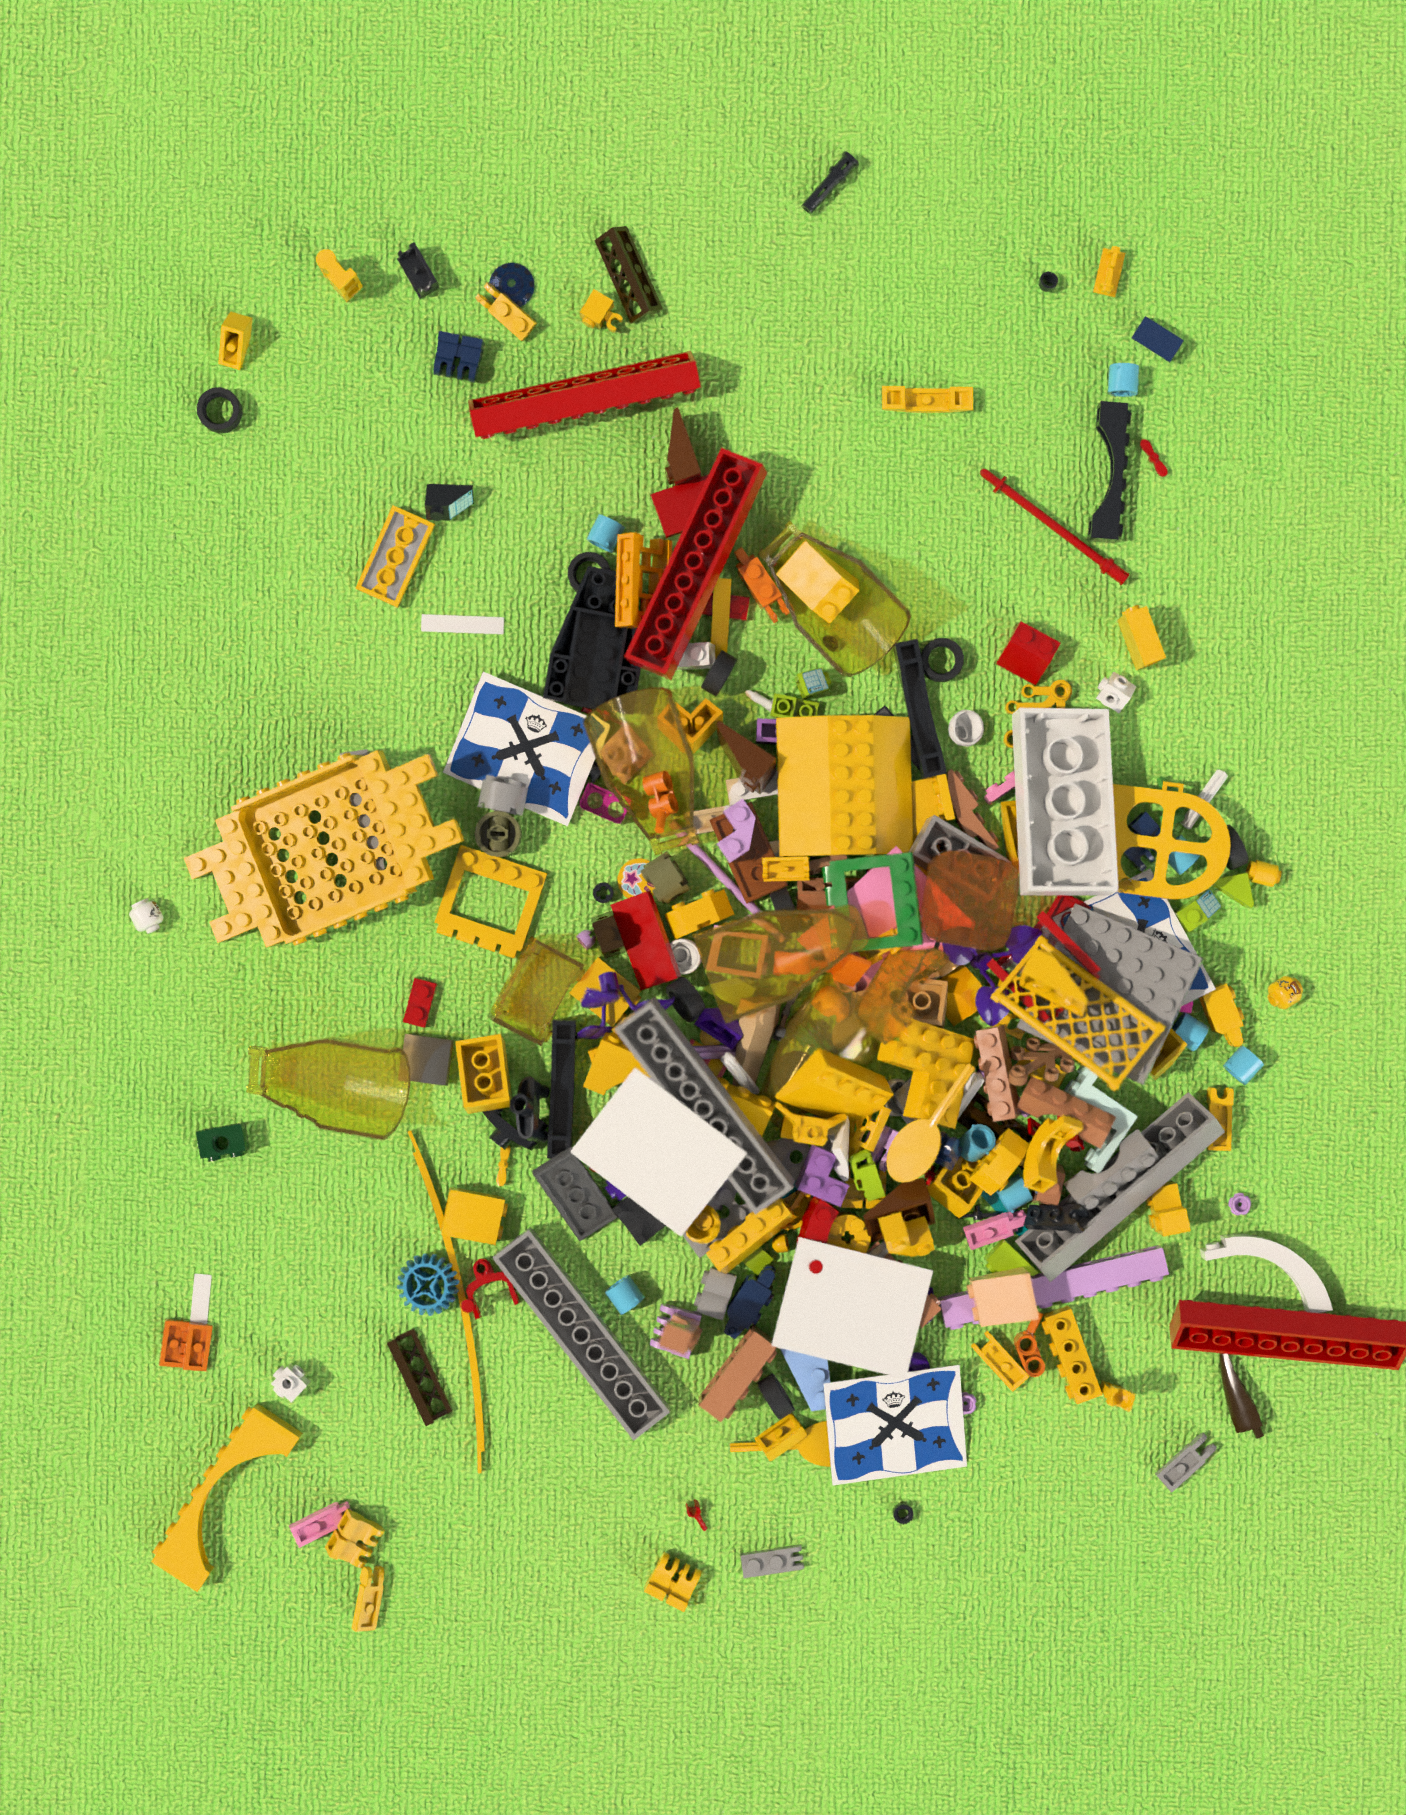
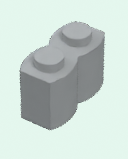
M710 1267L709 1271L705 1270L701 1283L705 1284L702 1293L697 1292L694 1305L698 1306L696 1312L723 1320L737 1275L729 1272L727 1274L721 1273L714 1267Z

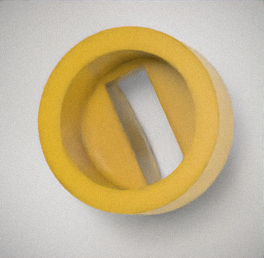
M785 1233L777 1235L772 1241V1247L776 1252L784 1253L790 1251L788 1238Z

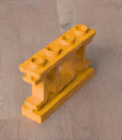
M634 532L617 535L615 627L638 628L672 555V540L652 539L650 540V548L643 547L644 535ZM643 573L649 574L648 594L642 593ZM639 600H640V611H638Z

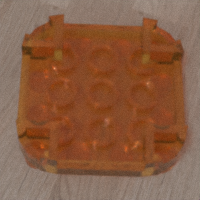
M943 851L937 854L928 862L926 868L928 872L920 912L922 932L928 939L945 944L978 950H996L1004 947L1012 930L1019 890L1017 868L1002 859L961 851Z

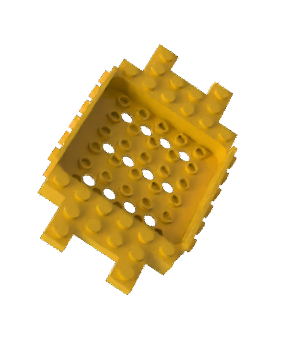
M377 750L365 756L351 755L348 752L338 756V761L332 764L330 761L317 765L318 770L313 772L306 770L298 773L297 779L292 781L290 779L282 780L276 783L277 787L270 790L267 787L257 791V796L253 798L246 796L236 800L237 804L231 807L232 813L215 820L223 842L184 858L192 879H197L213 872L229 914L209 922L217 943L258 927L266 948L285 942V944L293 943L296 946L306 942V937L313 935L315 938L327 933L326 929L334 926V929L347 925V920L354 918L355 921L368 916V911L374 909L375 912L388 908L387 904L395 901L396 904L409 899V894L417 892V886L433 880L434 876L426 856L465 840L456 819L436 827L434 826L418 786L420 783L439 776L431 755L426 754L394 769H390L383 750ZM353 793H358L362 798L359 806H353L350 802V797ZM314 810L319 811L321 814V820L317 824L310 820V813ZM363 814L368 815L370 818V824L366 828L361 827L359 824V817ZM274 827L278 828L281 832V837L277 841L272 840L270 837V830ZM323 831L327 832L330 837L326 845L321 844L318 840L319 834ZM370 836H376L379 840V845L375 849H371L367 845V840ZM283 848L289 852V859L286 862H282L278 858V852ZM330 853H335L338 856V863L335 866L327 863V856ZM379 857L387 860L385 870H379L376 867V860ZM289 870H294L298 874V879L295 883H290L287 880L286 876ZM339 874H343L347 879L344 887H339L335 883V878ZM298 891H303L306 894V901L303 904H299L295 900V895Z

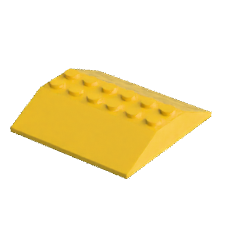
M837 715L776 718L779 857L887 855L895 847L902 853L909 852L913 845L909 717Z

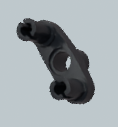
M531 1076L521 1080L517 1095L510 1101V1109L516 1114L517 1131L521 1138L527 1141L545 1143L548 1139V1132L538 1127L540 1099L547 1098L550 1091L548 1086L541 1084Z
M504 1108L483 1112L487 1119L496 1127L489 1138L504 1150L512 1141L531 1151L538 1144L536 1141H527L521 1138L518 1131L501 1118L502 1115L500 1113ZM539 1118L538 1127L546 1130L548 1125Z

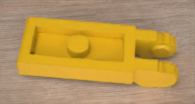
M487 282L484 288L497 299L492 304L484 295L478 293L475 297L476 300L487 308L488 312L518 339L524 341L537 322L505 293H501Z
M364 1566L361 1571V1584L359 1586L352 1630L355 1632L376 1630L384 1589L385 1572L382 1566H375L373 1573L369 1566Z

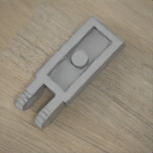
M1205 1433L1195 1437L1190 1444L1188 1443L1155 1473L1171 1492L1205 1463V1460L1216 1450L1217 1447L1212 1443L1206 1446L1200 1454L1195 1451L1207 1439Z

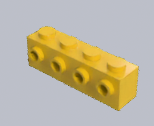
M780 1197L756 1215L754 1212L748 1214L745 1217L746 1221L740 1226L732 1227L727 1232L728 1236L723 1240L719 1239L712 1243L706 1255L719 1272L727 1274L797 1218V1216L786 1201Z
M1067 1305L1043 1314L1044 1321L1041 1322L1045 1335L1049 1334L1052 1343H1049V1347L1053 1357L1057 1356L1060 1362L1057 1365L1060 1377H1065L1068 1384L1064 1388L1069 1400L1073 1399L1076 1404H1080L1102 1396L1103 1394L1072 1309Z

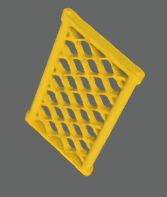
M1041 935L1001 986L992 993L991 999L997 1004L1000 1002L1107 1082L1109 1088L1116 1091L1156 1038L1165 1031L1166 1026L1159 1021L1157 1023L1048 943L1049 940ZM1034 948L1049 951L1058 962L1063 964L1062 967L1068 975L1075 973L1081 978V985L1078 988L1084 996V990L1091 987L1100 992L1098 1001H1087L1085 1018L1073 1019L1071 1012L1068 1010L1069 1019L1057 1021L1054 1009L1063 1007L1054 1005L1051 1001L1049 1006L1039 1007L1036 1005L1035 999L1037 994L1031 991L1018 992L1016 982L1020 981L1021 977L1016 975L1025 966ZM1013 982L1015 993L1008 996L1004 995L1003 991ZM1030 995L1033 997L1034 1006L1025 1010L1018 1005L1019 997ZM1113 1001L1119 1006L1118 1014L1106 1015L1103 1004ZM1099 1004L1102 1015L1089 1017L1087 1006ZM1049 1009L1051 1010L1053 1020L1043 1024L1037 1019V1012ZM1132 1015L1138 1020L1137 1028L1124 1029L1122 1018ZM1118 1018L1121 1029L1108 1031L1106 1019ZM1102 1020L1104 1032L1092 1033L1089 1022ZM1086 1022L1088 1033L1076 1035L1073 1030V1023ZM1068 1023L1071 1028L1070 1036L1062 1038L1055 1033L1057 1024ZM1151 1029L1154 1033L1146 1043H1143L1141 1032ZM1137 1032L1140 1044L1127 1045L1125 1033ZM1121 1034L1123 1046L1111 1047L1108 1036ZM1104 1036L1107 1047L1093 1048L1092 1037ZM1087 1037L1090 1043L1089 1050L1081 1052L1074 1047L1076 1038ZM1128 1049H1141L1132 1061L1128 1059ZM1123 1050L1126 1061L1113 1063L1111 1051ZM1105 1051L1108 1053L1109 1063L1100 1066L1093 1061L1094 1053ZM1126 1066L1118 1079L1112 1075L1113 1067Z

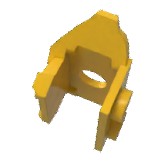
M778 1102L773 1105L784 1115L780 1137L793 1139L795 1142L823 1146L828 1140V1129L847 1119L845 1113L826 1119L792 1113Z

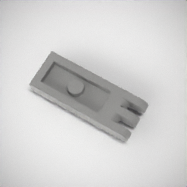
M801 1545L740 1553L743 1577L750 1578L804 1569V1563L794 1562L803 1560V1554L793 1555V1552L802 1550Z

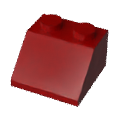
M1020 621L1012 632L996 665L1036 686L1061 643Z

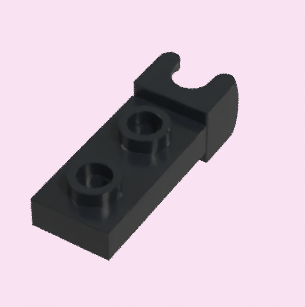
M1067 1204V1206L1029 1205L1023 1225L1027 1229L1068 1230L1069 1233H1083L1085 1229L1079 1226L1078 1220L1089 1217V1213L1080 1204Z

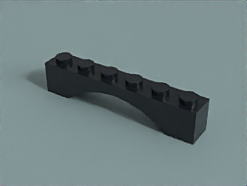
M1101 401L1097 405L1096 430L1102 437L1108 451L1110 479L1102 503L1089 518L1087 541L1115 543L1119 537H1122L1123 524L1120 523V515L1124 513L1125 502L1121 501L1122 492H1125L1126 478H1123V469H1127L1128 465L1125 447H1128L1130 434L1126 433L1127 424H1130L1131 410H1128V403Z
M918 639L895 643L893 651L907 715L910 719V729L921 779L947 774L930 709Z
M553 1019L548 1159L555 1157L570 1146L572 1147L577 1020Z

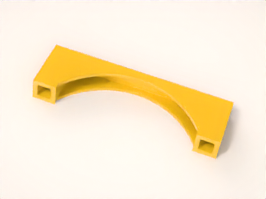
M606 1032L600 1042L583 1087L605 1095L608 1089L623 1083L634 1068L638 1069L645 1076H650L619 1035L614 1032ZM717 1077L762 1137L775 1103L766 1096L755 1095L745 1087H736L729 1084L726 1079Z
M258 1403L253 1409L251 1407L247 1408L241 1417L245 1421L240 1428L236 1426L229 1435V1438L232 1439L228 1446H222L216 1455L219 1460L215 1466L210 1464L203 1476L206 1477V1480L202 1485L199 1483L190 1494L194 1498L190 1504L185 1502L178 1512V1515L181 1516L177 1523L172 1522L165 1532L168 1535L164 1543L159 1541L152 1552L155 1554L151 1561L152 1563L196 1592L199 1591L214 1568L207 1558L202 1536L204 1507L214 1484L224 1473L246 1460L271 1454H283L287 1457L303 1434Z

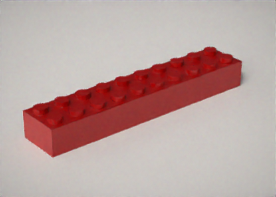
M687 351L468 400L475 437L488 439L499 432L510 434L516 432L517 428L526 427V429H533L544 422L555 424L561 422L562 418L578 419L589 412L600 414L606 412L607 408L623 409L634 402L645 404L651 402L652 398L668 399L679 392L683 394L694 393L697 388H701L696 360L692 352Z
M724 448L720 449L624 656L631 664L672 680L767 475L763 464Z
M1179 1300L1169 1325L1171 1349L1399 1370L1406 1357V1321H1398L1396 1319L1385 1320L1374 1317L1364 1318L1351 1315L1343 1316L1329 1313L1291 1311L1281 1308L1270 1309L1259 1306L1249 1307L1237 1304L1228 1305L1215 1302Z

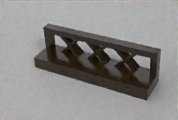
M627 226L612 227L594 240L630 323H636L646 315L657 314L663 310ZM608 238L612 243L611 252L607 251L604 245V241ZM615 259L620 261V273L615 270ZM625 280L630 284L629 294L623 288ZM634 301L638 302L641 309L636 315L632 308Z
M978 1092L957 1120L968 1130L972 1127V1124L986 1125L992 1130L996 1140L1008 1128L1016 1130L1020 1137L1029 1144L1033 1136L1028 1135V1129L1014 1119L1001 1120L1003 1125H998L995 1121L993 1122V1117L989 1116L987 1109L989 1100ZM976 1101L983 1106V1112L973 1106ZM1024 1163L1021 1166L1018 1165L1024 1171Z
M415 1328L389 1339L387 1345L425 1426L434 1423L437 1418L452 1412L451 1405ZM412 1335L415 1342L413 1351L404 1349L400 1340ZM416 1348H418L420 1354L415 1353ZM414 1356L423 1359L425 1366L422 1372L413 1369L411 1362ZM423 1377L433 1380L435 1386L432 1393L422 1389L421 1382ZM432 1399L442 1400L446 1409L434 1414L430 1406Z

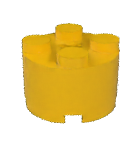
M840 1212L830 1228L827 1244L865 1254L869 1248L871 1236L868 1237L865 1222L861 1217L852 1212ZM845 1231H848L850 1235H853L852 1237H849V1241H845L844 1238H841V1236L845 1235Z

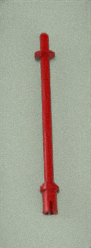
M983 468L980 471L981 477L996 487L993 490L994 493L1000 490L1097 563L1103 575L1106 573L1118 582L1119 585H1122L1128 578L1130 573L1114 563L1115 560L1112 557L1109 559L1101 556L1005 483L1007 480L1006 476L1001 480L988 469Z

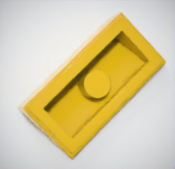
M791 1413L754 1439L771 1462L803 1440L807 1434L803 1426Z

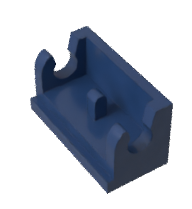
M1146 316L1131 338L1169 363L1184 341Z

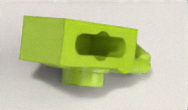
M864 1149L851 1155L849 1161L854 1173L853 1179L856 1189L864 1190V1196L868 1202L885 1197L871 1152ZM867 1159V1164L857 1167L856 1163ZM861 1179L862 1184L858 1185L857 1180Z

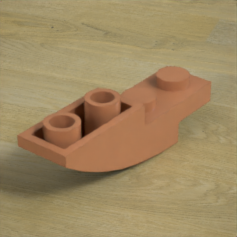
M952 769L948 770L946 777L955 820L961 831L972 838L977 837L983 845L995 851L999 848L997 845L998 838L991 830L988 832L983 826L985 821L980 814L972 812L979 805L976 802L978 800L977 795L971 788L967 790L963 785L965 780L957 770L955 772Z

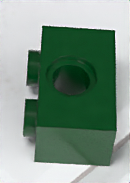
M245 1122L196 1131L200 1159L207 1158L208 1162L222 1159L221 1155L230 1154L231 1158L243 1156L244 1151L250 1149ZM221 1136L228 1140V1147L226 1149L221 1148L218 1144Z

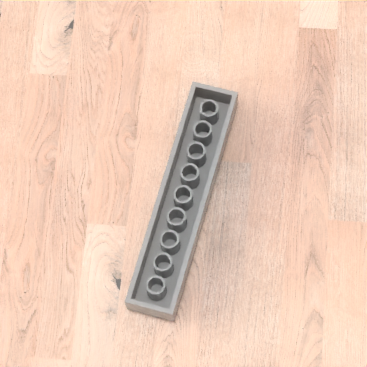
M655 997L617 1024L614 1030L658 1086L747 1153L728 1179L755 1215L793 1189L795 1182L793 1177Z
M1189 1092L1186 1093L1141 1132L1155 1150L1159 1159L1136 1175L1133 1180L1128 1181L1117 1189L1114 1194L1109 1195L1098 1203L1096 1207L1088 1211L1089 1217L1079 1219V1226L1085 1229L1083 1233H1069L1068 1230L1029 1229L1015 1242L1050 1282L1053 1281L1225 1131L1217 1119ZM1120 1151L1105 1164L1101 1172L1108 1170L1114 1165ZM1069 1194L1058 1205L1067 1206V1204L1078 1203Z
M531 1226L494 1254L493 1260L633 1441L670 1413L668 1403Z

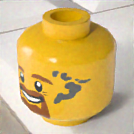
M1283 976L1269 985V995L1267 998L1272 1006L1285 1010L1301 1000L1303 988L1296 978Z

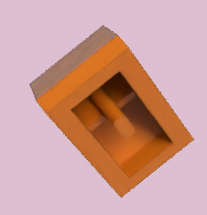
M831 953L830 956L833 980L850 987H854L872 964L871 961L853 954Z

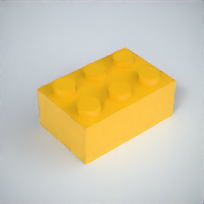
M496 1034L455 1041L465 1111L471 1114L510 1107L512 1092L505 1040L502 1035Z

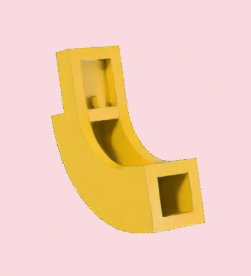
M1062 1115L1056 1121L1050 1118L1044 1121L1033 1136L1026 1153L1023 1173L1024 1187L1044 1193L1057 1183L1056 1162L1059 1152L1068 1140L1083 1130L1082 1121L1066 1115Z

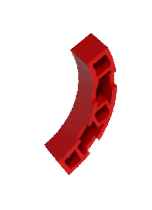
M813 1196L802 1217V1225L797 1237V1243L799 1237L827 1244L830 1228L839 1212L822 1199ZM813 1260L809 1264V1270L814 1274L820 1273L823 1269V1265L819 1260Z

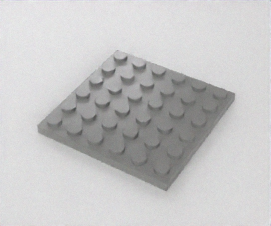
M1075 904L1063 931L1101 969L1098 972L1100 976L1098 979L1157 1023L1159 1021L1166 1026L1165 1031L1156 1038L1126 1076V1078L1144 1085L1203 959ZM1058 942L1056 943V949H1058L1060 952L1065 954L1075 963H1077L1086 971H1088L1081 963L1079 964ZM1075 973L1069 975L1076 985L1081 981V978ZM1094 987L1085 991V997L1088 1001L1099 1000L1100 992ZM1039 995L1035 996L1036 1002L1041 1007L1050 1005L1049 1000ZM1113 1001L1103 1004L1106 1015L1118 1014L1119 1006ZM1099 1004L1087 1006L1089 1017L1102 1015ZM1065 1009L1056 1020H1068V1010ZM1085 1011L1082 1017L1072 1012L1071 1016L1073 1019L1085 1018ZM1132 1015L1122 1018L1124 1029L1137 1028L1138 1020ZM1118 1018L1106 1019L1108 1031L1121 1029ZM1020 1019L1017 1025L1018 1029L1054 1044L1024 1020ZM1102 1020L1089 1022L1092 1033L1104 1032ZM1086 1022L1073 1023V1030L1076 1035L1088 1033ZM1068 1023L1057 1024L1055 1033L1062 1038L1070 1036V1025ZM1151 1029L1141 1032L1143 1043H1146L1154 1033ZM1137 1032L1125 1033L1127 1045L1140 1044ZM1121 1034L1108 1036L1111 1047L1123 1046ZM1093 1036V1048H1106V1038L1104 1036ZM1087 1037L1076 1038L1074 1047L1081 1052L1089 1050V1039ZM1128 1049V1059L1132 1061L1141 1049ZM1123 1050L1111 1051L1112 1062H1125V1052ZM1105 1051L1095 1052L1093 1061L1100 1066L1108 1064V1053ZM1126 1066L1113 1067V1072L1121 1075Z

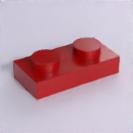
M714 592L711 593L702 615L712 616ZM730 596L729 619L747 621L749 597Z
M414 978L403 1019L404 1023L426 1028L437 983Z

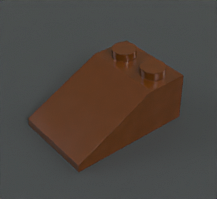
M678 407L674 408L667 459L668 467H665L668 484H673L674 486L701 477V470Z
M718 721L716 724L718 741L743 783L744 788L752 793L756 791L761 794L776 774V758Z
M923 1177L901 1183L863 1215L868 1237L871 1236L870 1243L884 1239L878 1219L901 1212L904 1222L925 1216L928 1226L935 1224L931 1197Z

